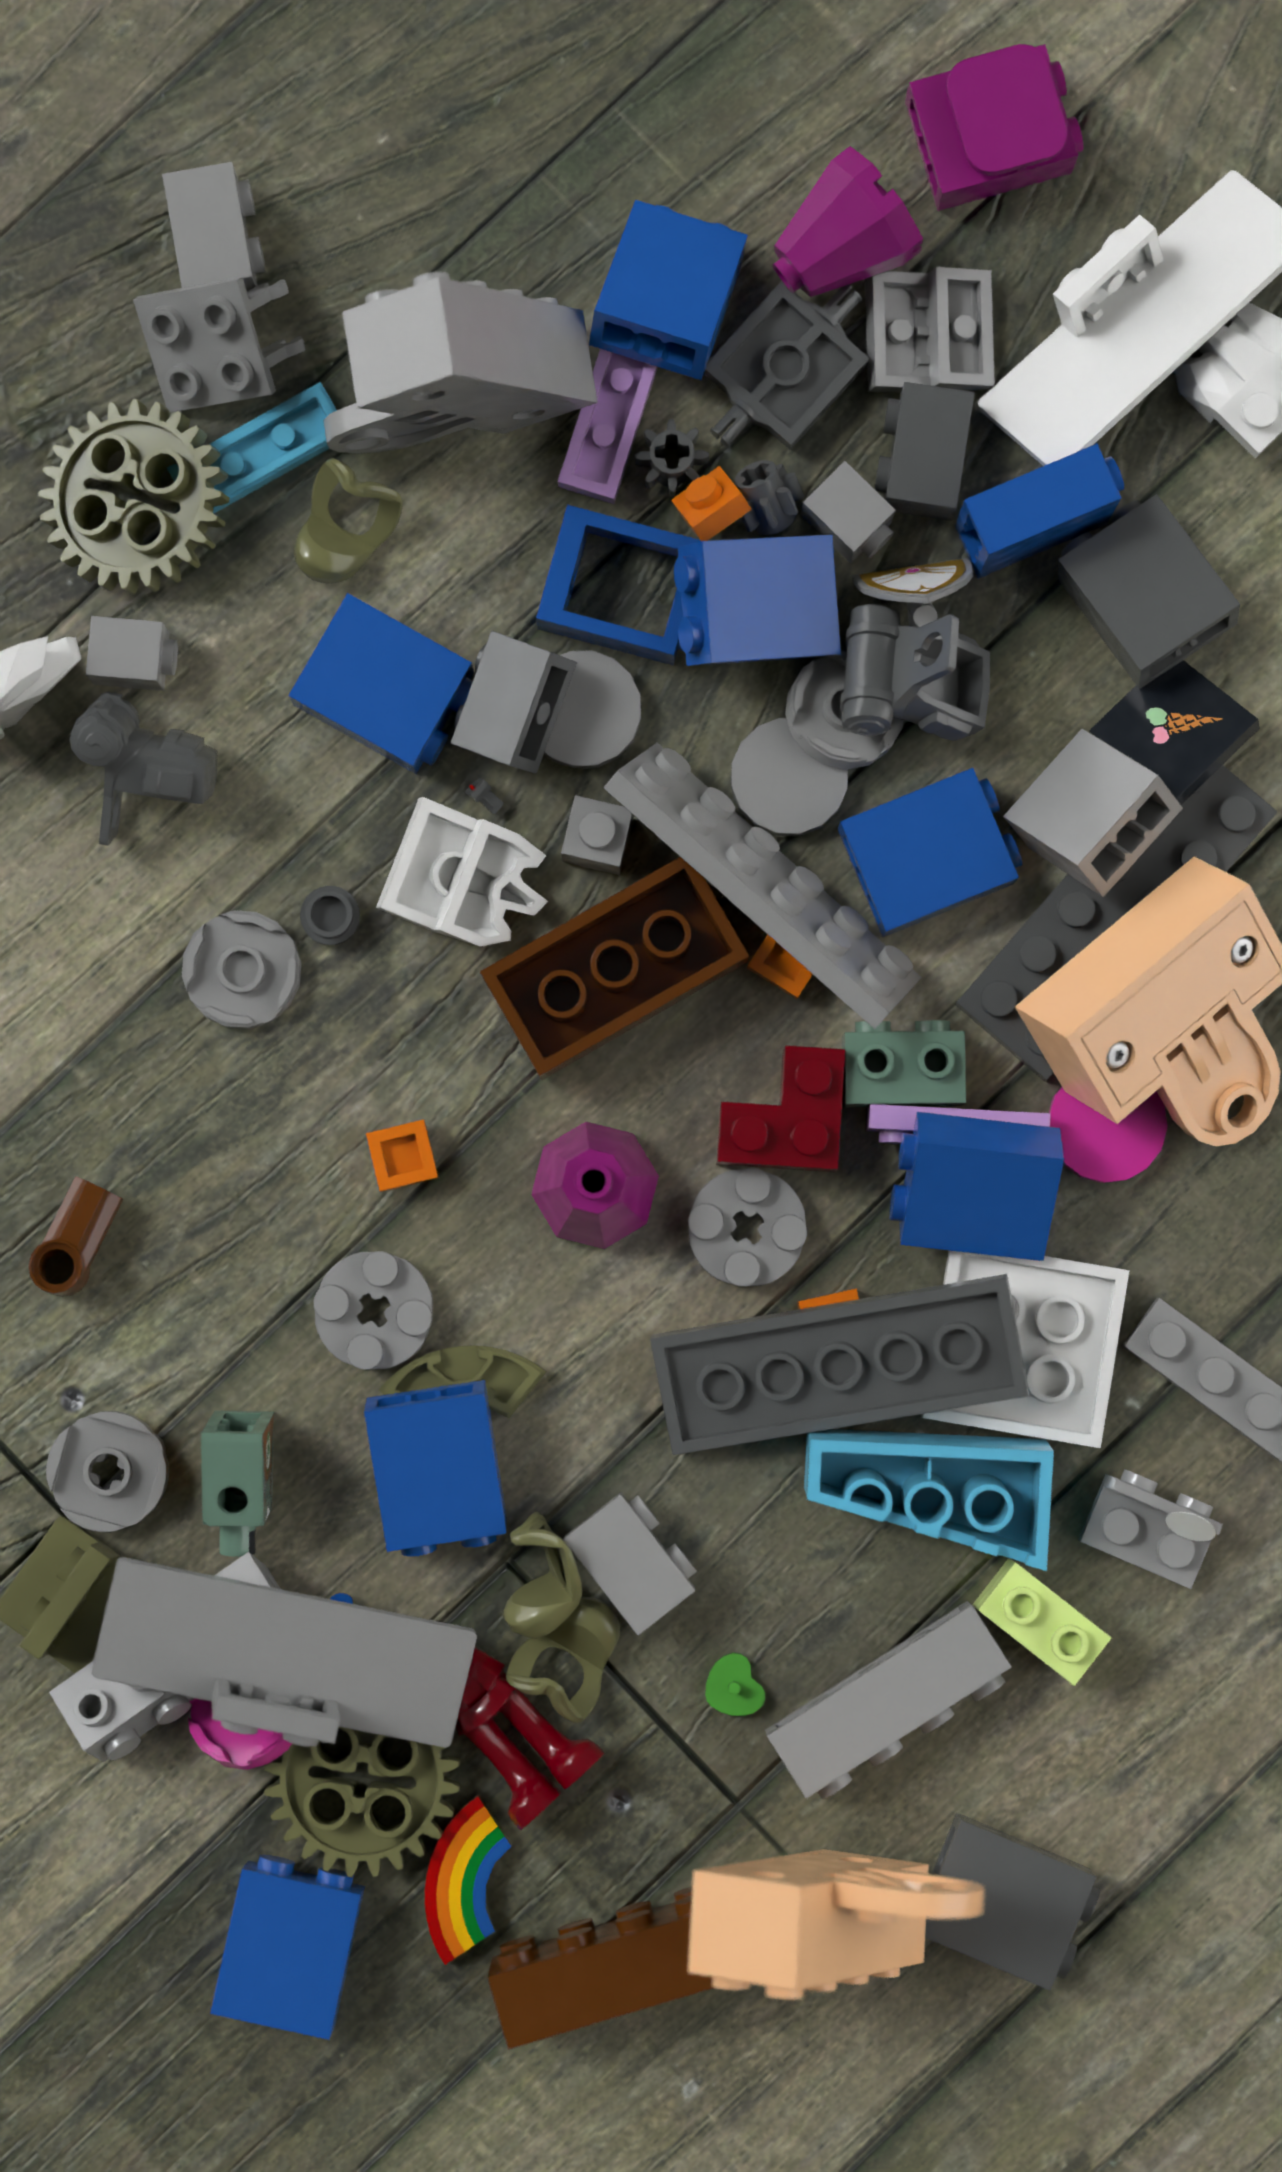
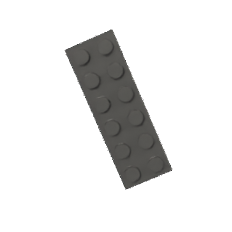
M1224 765L1181 805L1183 809L1104 897L1067 874L955 1003L960 1010L1044 1082L1053 1074V1071L1015 1006L1191 858L1196 857L1226 872L1278 812Z
M1007 1274L653 1334L650 1338L673 1455L1029 1396V1387Z

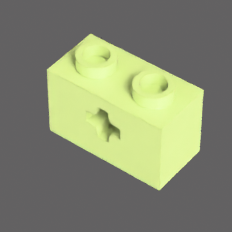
M1010 1558L1007 1559L972 1604L977 1610L1074 1686L1111 1640L1108 1634Z

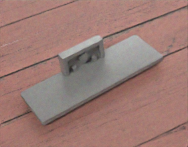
M121 1557L117 1560L92 1665V1676L97 1679L211 1701L212 1719L222 1721L221 1725L225 1729L240 1734H256L259 1728L282 1733V1738L293 1744L316 1746L319 1740L335 1743L339 1726L440 1747H448L452 1742L477 1635L474 1629Z

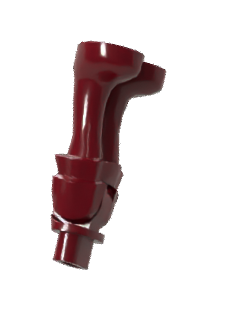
M474 1648L455 1728L459 1736L465 1735L492 1762L507 1782L512 1792L508 1815L521 1831L561 1794V1791L525 1757L492 1720L499 1712L505 1716L536 1750L555 1779L565 1790L590 1769L605 1753L589 1738L572 1740L558 1731L531 1704L523 1692L515 1689L507 1682L506 1673L504 1672L505 1664L480 1649Z

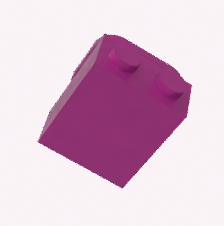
M1027 44L1013 45L964 59L958 62L951 71L909 82L905 103L937 211L1072 174L1078 158V152L1083 151L1082 133L1076 117L1067 118L1061 97L1067 95L1065 76L1059 61L1050 62L1045 44L1036 47Z

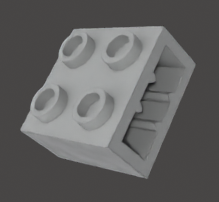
M1081 729L1003 817L1030 850L1104 897L1183 808L1159 775L1086 730Z

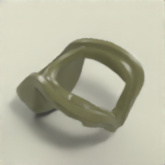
M337 459L327 460L316 475L312 488L311 514L300 529L294 545V557L299 569L307 577L320 583H339L353 577L373 552L395 531L403 506L399 493L381 483L359 482L354 471L347 464ZM339 481L344 490L355 496L379 499L375 521L365 534H353L344 530L333 520L330 514L329 499Z
M534 1512L521 1526L510 1533L511 1542L515 1545L543 1546L550 1571L516 1590L508 1599L503 1610L504 1620L509 1625L511 1631L531 1639L544 1637L554 1631L573 1613L582 1596L581 1578L572 1551L563 1539L551 1531L543 1515L539 1512ZM556 1548H559V1552H560V1556H561V1560H562V1564H563V1568H564V1573H565L566 1582H565V1580H564V1578H563V1573H562V1568H561V1564H560V1559H559V1555H558V1552H557V1549H556Z
M581 1596L580 1602L573 1613L554 1631L541 1638H529L516 1650L507 1668V1682L525 1694L547 1695L553 1708L563 1718L574 1723L584 1721L597 1703L601 1690L602 1672L620 1637V1625L615 1612L600 1599ZM552 1647L566 1651L580 1663L583 1669L584 1680L582 1686L570 1701L563 1687L549 1678H530L536 1659L547 1648Z

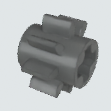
M669 419L667 430L658 435L649 429L644 431V439L650 447V452L641 451L636 453L635 465L641 467L650 466V472L645 479V487L647 489L654 487L659 482L664 486H668V493L671 498H674L677 493V486L682 485L686 481L690 484L699 478L698 473L693 469L694 465L707 464L709 452L704 450L694 451V444L699 437V430L697 428L691 429L685 434L676 430L674 419ZM668 448L677 449L680 460L676 469L667 468L666 461L663 459Z
M768 460L757 461L741 469L735 476L733 483L743 494L752 510L735 522H743L747 532L755 529L761 535L776 534L788 528L794 522L796 514L799 512L795 502L805 497L795 472L787 474L783 464L776 466L775 463Z

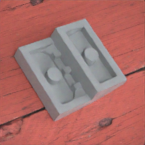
M935 267L929 273L886 271L865 279L867 356L870 358L867 365L868 392L901 393L904 382L963 391L991 389L995 386L991 270Z

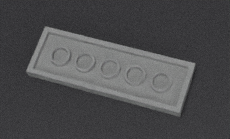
M657 742L616 771L604 786V789L874 1029L922 978L913 970V964L905 953L894 946H886L868 930V923L860 913L849 906H841L824 891V885L816 874L803 866H796L779 851V844L771 834L762 828L752 827L735 812V806L726 794L716 788L707 787L690 772L691 767L689 763L678 752L670 748H663Z

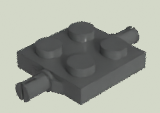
M782 281L707 363L704 374L727 394L733 405L721 420L710 429V432L717 440L721 437V443L729 447L730 443L752 422L754 425L766 428L789 450L795 446L869 364L870 358L847 338L840 325V322L862 301L861 296L856 290L851 293L852 287L849 284L841 287L821 308L819 305L803 300L798 294L792 293Z

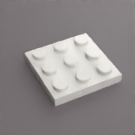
M949 1250L943 1285L1003 1274L1008 1275L1029 1387V1396L924 1413L921 1415V1418L1101 1448L1129 1270L1044 1256V1261Z

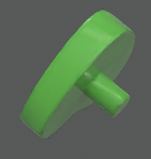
M732 1652L723 1655L715 1662L706 1681L705 1696L709 1705L719 1712L731 1716H746L759 1710L765 1702V1691L762 1685L751 1677V1664L747 1657L741 1653Z

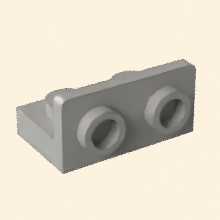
M1124 1469L1121 1479L1105 1474L1078 1541L1191 1589L1212 1539L1208 1541H1194L1181 1537L1167 1526L1166 1517L1173 1512H1187L1198 1515L1210 1522L1215 1528L1216 1535H1219L1223 1524L1209 1518L1213 1507L1182 1493L1179 1494L1176 1503L1154 1495L1158 1483Z

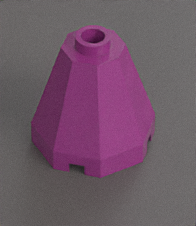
M851 146L831 160L774 245V252L779 260L772 264L773 269L792 293L801 289L809 297H814L903 266L922 251L920 244L923 243V236L904 202L893 189L889 192L884 190L877 182V180L883 177L872 162Z
M585 1121L543 1147L531 1195L557 1238L605 1250L647 1225L659 1175L634 1133ZM594 1171L597 1175L603 1174L606 1179L604 1188L598 1193H589L583 1188L585 1183L584 1176L589 1172Z

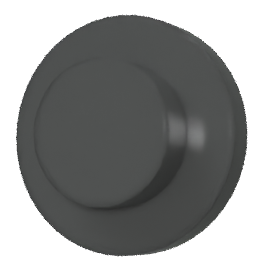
M323 886L315 889L305 898L300 911V919L304 931L311 939L317 943L332 946L341 944L353 936L359 926L360 910L354 897L345 889L337 886Z

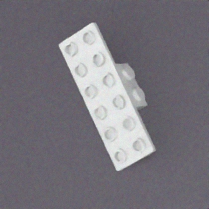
M1232 170L1159 236L1157 235L1156 228L1141 215L1137 216L1124 229L1121 228L1113 232L1104 242L1102 249L1082 268H1076L1069 272L1060 283L1059 288L1053 293L1062 325L978 401L980 411L1043 466L1095 444L1282 272V207L1237 171Z

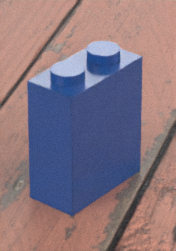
M635 200L594 310L589 345L702 380L741 269L748 235L734 231L720 223H709L677 213L666 206L651 205Z
M1097 443L965 499L956 520L955 528L977 578L979 579L1106 525L1121 500L1119 491L1124 490V481L1113 457L1109 456L1104 459Z
M833 535L713 540L678 546V558L674 565V581L678 591L681 592L683 618L679 623L678 638L681 649L686 653V666L841 655Z
M347 593L288 696L297 708L417 774L423 762L432 766L441 753L448 738V734L441 730L452 711L457 713L460 705H464L473 682L471 678L474 674L472 662Z
M974 768L840 821L837 830L882 938L1011 886L1019 878L1015 868L1023 866L1018 847L1010 833L1001 835L993 816L994 813L1000 811L995 792L987 778L978 780Z
M917 1112L913 1134L903 1133L900 1143L898 1165L899 1169L906 1170L904 1185L894 1184L890 1202V1220L899 1221L900 1245L1044 1261L1064 1162L1060 1128Z
M485 1380L366 1398L364 1415L387 1552L401 1550L404 1556H420L437 1550V1544L461 1541L463 1547H479L495 1542L497 1540L496 1535L507 1534V1515Z
M260 1855L258 1862L248 1860L241 1871L210 2014L330 2040L335 2028L365 1886L354 1884V1875L353 1877H348L346 1871L330 1868L327 1872L323 1870V1867L318 1868L317 1875L295 1871V1862L273 1855Z

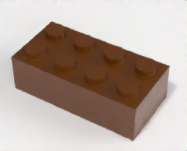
M679 857L481 970L480 973L542 1081L748 962L749 955L704 877L682 857Z
M693 1886L674 1893V1903L652 1909L650 1901H642L618 1909L616 1911L617 1920L594 1926L592 1918L581 1919L559 1927V1937L536 1943L534 1935H530L500 1945L501 1954L492 1957L487 1978L508 2050L716 1988L712 1986L713 1977L688 1973Z

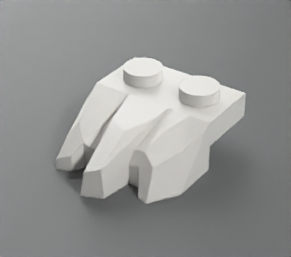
M1247 303L1231 318L1232 324L1229 327L1223 325L1198 348L1202 356L1187 358L1174 372L1179 393L1209 423L1216 419L1256 459L1282 433V318L1251 303Z
M48 636L19 643L0 651V740L5 736L3 729L17 724L30 708L40 701L82 659L76 637H64L47 644Z
M421 797L417 801L376 908L428 930L480 947L511 941V929L503 919L506 909L535 916L548 902L526 885L520 875L524 868H537L546 855L518 833L484 819L477 820L430 799Z

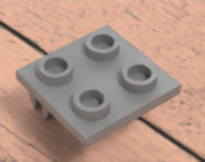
M240 276L137 296L133 299L169 413L272 395L276 392L270 368L290 356L303 352L306 349L303 338L298 336L288 343L285 342V339H282L261 349L250 312L271 300L288 294L289 290L286 280H279L269 286L268 282L246 291L243 278Z

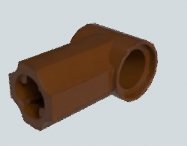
M75 1176L42 1244L37 1246L31 1254L28 1266L29 1274L34 1284L43 1291L59 1297L72 1296L81 1291L88 1282L90 1266L124 1199ZM57 1253H69L74 1261L72 1276L62 1284H51L45 1273L48 1260Z

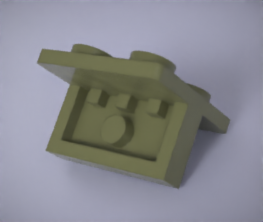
M66 1516L58 1517L0 1598V1621L24 1637L19 1646L38 1660L50 1655L73 1673H77L94 1661L116 1563L122 1556L70 1521Z

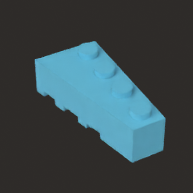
M828 1429L807 1433L804 1489L807 1500L877 1521L894 1523L913 1529L915 1532L937 1539L938 1537L970 1546L980 1552L994 1556H1004L1024 1562L1027 1566L1047 1571L1054 1451L1046 1439Z

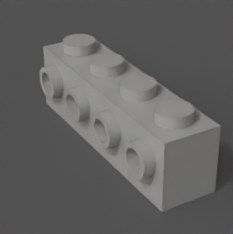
M249 1552L214 1575L280 1589L267 1566ZM93 1661L49 1692L83 1751L103 1762L108 1759L116 1760L131 1753L140 1744V1737L158 1724H169L182 1717L191 1707L189 1701L195 1699L193 1697L94 1678L92 1676Z
M966 1601L765 1729V1732L805 1798L807 1799L818 1792L821 1799H824L849 1784L852 1778L848 1772L864 1761L869 1760L872 1766H876L898 1753L903 1748L899 1739L920 1727L922 1732L926 1734L947 1722L954 1716L950 1707L971 1694L974 1701H978L1000 1688L1005 1683L1001 1674L1012 1667L973 1605Z

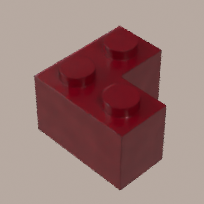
M785 1045L782 1051L779 1105L721 1102L716 1165L820 1172L837 1171L845 1049Z

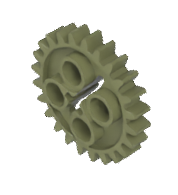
M132 399L128 415H126L121 407L114 402H110L107 410L108 420L103 421L92 411L86 413L89 430L83 433L71 425L67 428L74 442L70 449L54 444L52 449L62 459L60 467L47 466L43 467L42 470L47 476L55 480L54 487L38 491V496L53 504L54 508L41 514L40 520L49 526L58 527L49 535L47 540L58 549L65 548L60 560L72 568L79 565L77 575L92 582L98 576V585L109 591H113L118 582H120L121 589L130 594H136L141 578L146 587L156 592L160 588L161 573H164L167 577L178 583L181 581L178 564L185 561L197 569L201 566L194 552L198 545L208 549L215 548V543L205 533L208 527H225L226 522L215 515L213 509L215 506L230 503V498L223 492L214 489V486L228 479V474L220 467L210 466L221 456L219 450L211 444L203 445L208 434L197 425L189 428L190 419L180 411H176L170 417L169 409L161 403L155 402L148 413L147 407L138 399ZM124 449L125 459L122 466L116 471L108 473L107 466L110 457L116 451ZM178 464L179 473L175 482L169 487L161 488L160 481L163 472L169 466ZM95 480L134 495L142 491L155 501L180 504L181 509L178 513L173 514L135 499H129L126 503L113 493L88 489L87 486L90 481ZM106 505L107 517L98 528L91 530L89 524L93 512L97 508ZM160 520L161 530L157 539L150 544L144 545L143 533L146 527L152 522Z
M339 1726L338 1728L347 1732L352 1740V1751L348 1756L338 1759L329 1757L323 1751L319 1740L316 1746H301L292 1743L290 1748L283 1753L282 1759L273 1760L271 1763L264 1765L265 1771L280 1776V1782L274 1783L264 1790L265 1796L282 1797L284 1803L271 1814L272 1820L290 1818L293 1823L283 1837L285 1842L294 1840L302 1835L307 1840L301 1855L303 1859H307L318 1849L325 1852L323 1870L327 1872L334 1865L337 1858L345 1859L348 1877H353L360 1861H367L372 1876H378L381 1870L382 1858L385 1857L389 1858L397 1870L402 1869L404 1866L403 1849L406 1847L421 1858L426 1851L424 1843L420 1838L422 1833L439 1839L443 1833L438 1823L433 1819L434 1816L452 1817L455 1808L441 1799L442 1795L459 1792L461 1785L454 1780L445 1778V1772L451 1771L460 1765V1758L442 1756L441 1750L446 1747L408 1740L413 1752L411 1760L403 1765H392L384 1760L380 1753L381 1740L387 1736ZM359 1762L369 1764L368 1771L373 1776L413 1777L416 1780V1785L413 1788H408L393 1783L373 1781L366 1791L357 1790V1781L353 1778L314 1777L310 1775L309 1769L312 1766H320L330 1770L350 1773L355 1771ZM330 1788L340 1793L345 1801L343 1815L328 1819L317 1813L313 1803L314 1794L317 1791ZM387 1795L398 1798L405 1807V1819L397 1825L390 1826L379 1822L373 1813V1803L377 1798Z

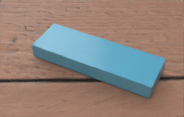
M321 382L210 443L221 454L210 466L220 467L228 474V479L215 485L214 489L223 492L230 498V503L215 506L213 513L218 512L329 449L323 420L330 413L337 410ZM178 464L167 468L174 482L179 473Z

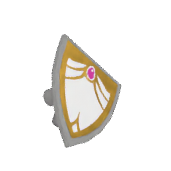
M968 558L852 575V581L855 587L863 594L878 599L906 602L909 626L921 627L937 620V611L931 602L948 596L967 585L973 578L972 563Z

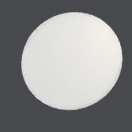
M1173 1512L1166 1517L1167 1526L1181 1537L1194 1541H1208L1215 1537L1216 1531L1213 1525L1198 1515L1187 1512Z

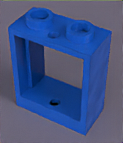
M567 505L536 616L537 629L674 666L677 651H683L678 638L679 623L683 618L681 592L678 589L675 593L664 637L568 612L567 609L588 533L678 557V546L700 542V540Z

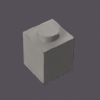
M844 461L803 502L801 516L821 535H833V547L851 564L862 552L868 558H871L887 543L894 534L888 526L892 523L896 510Z
M91 616L85 675L94 685L164 691L166 675H175L178 642L177 640L169 639L170 632L163 622Z
M575 795L561 851L562 862L620 875L633 823V814L624 806Z

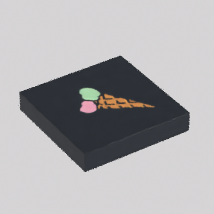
M1183 660L1141 689L1137 686L1131 689L1089 730V733L1159 775L1179 804L1182 805L1260 727L1258 718Z

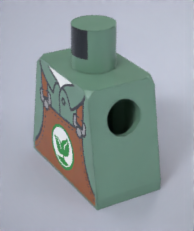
M214 1411L201 1432L202 1520L204 1525L219 1526V1553L221 1555L240 1557L247 1552L252 1555L256 1553V1527L264 1526L272 1509L274 1412ZM230 1487L242 1489L246 1496L235 1494Z

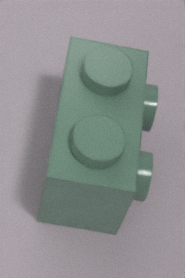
M866 1021L855 1022V1032H845L843 1034L842 1049H845L843 1108L868 1107L870 1104L946 1107L962 1106L966 1103L965 1031H951L950 1021H915V1031L891 1032L890 1021H882L876 1029Z

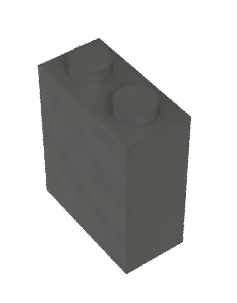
M1157 494L1142 504L1139 500L1126 504L1113 515L1110 520L1111 525L1094 536L1090 533L1078 536L1063 549L1062 557L1058 559L1059 582L1139 689L1237 625L1240 603Z
M956 1812L931 1874L970 1880L982 1884L985 1888L983 1914L977 1917L961 1919L926 1918L925 1938L1051 1991L1056 1976L1065 1979L1074 1961L1077 1945L1070 1941L1079 1920L1087 1923L1096 1907L1100 1888L1093 1886L1096 1880L1095 1874L1088 1867Z

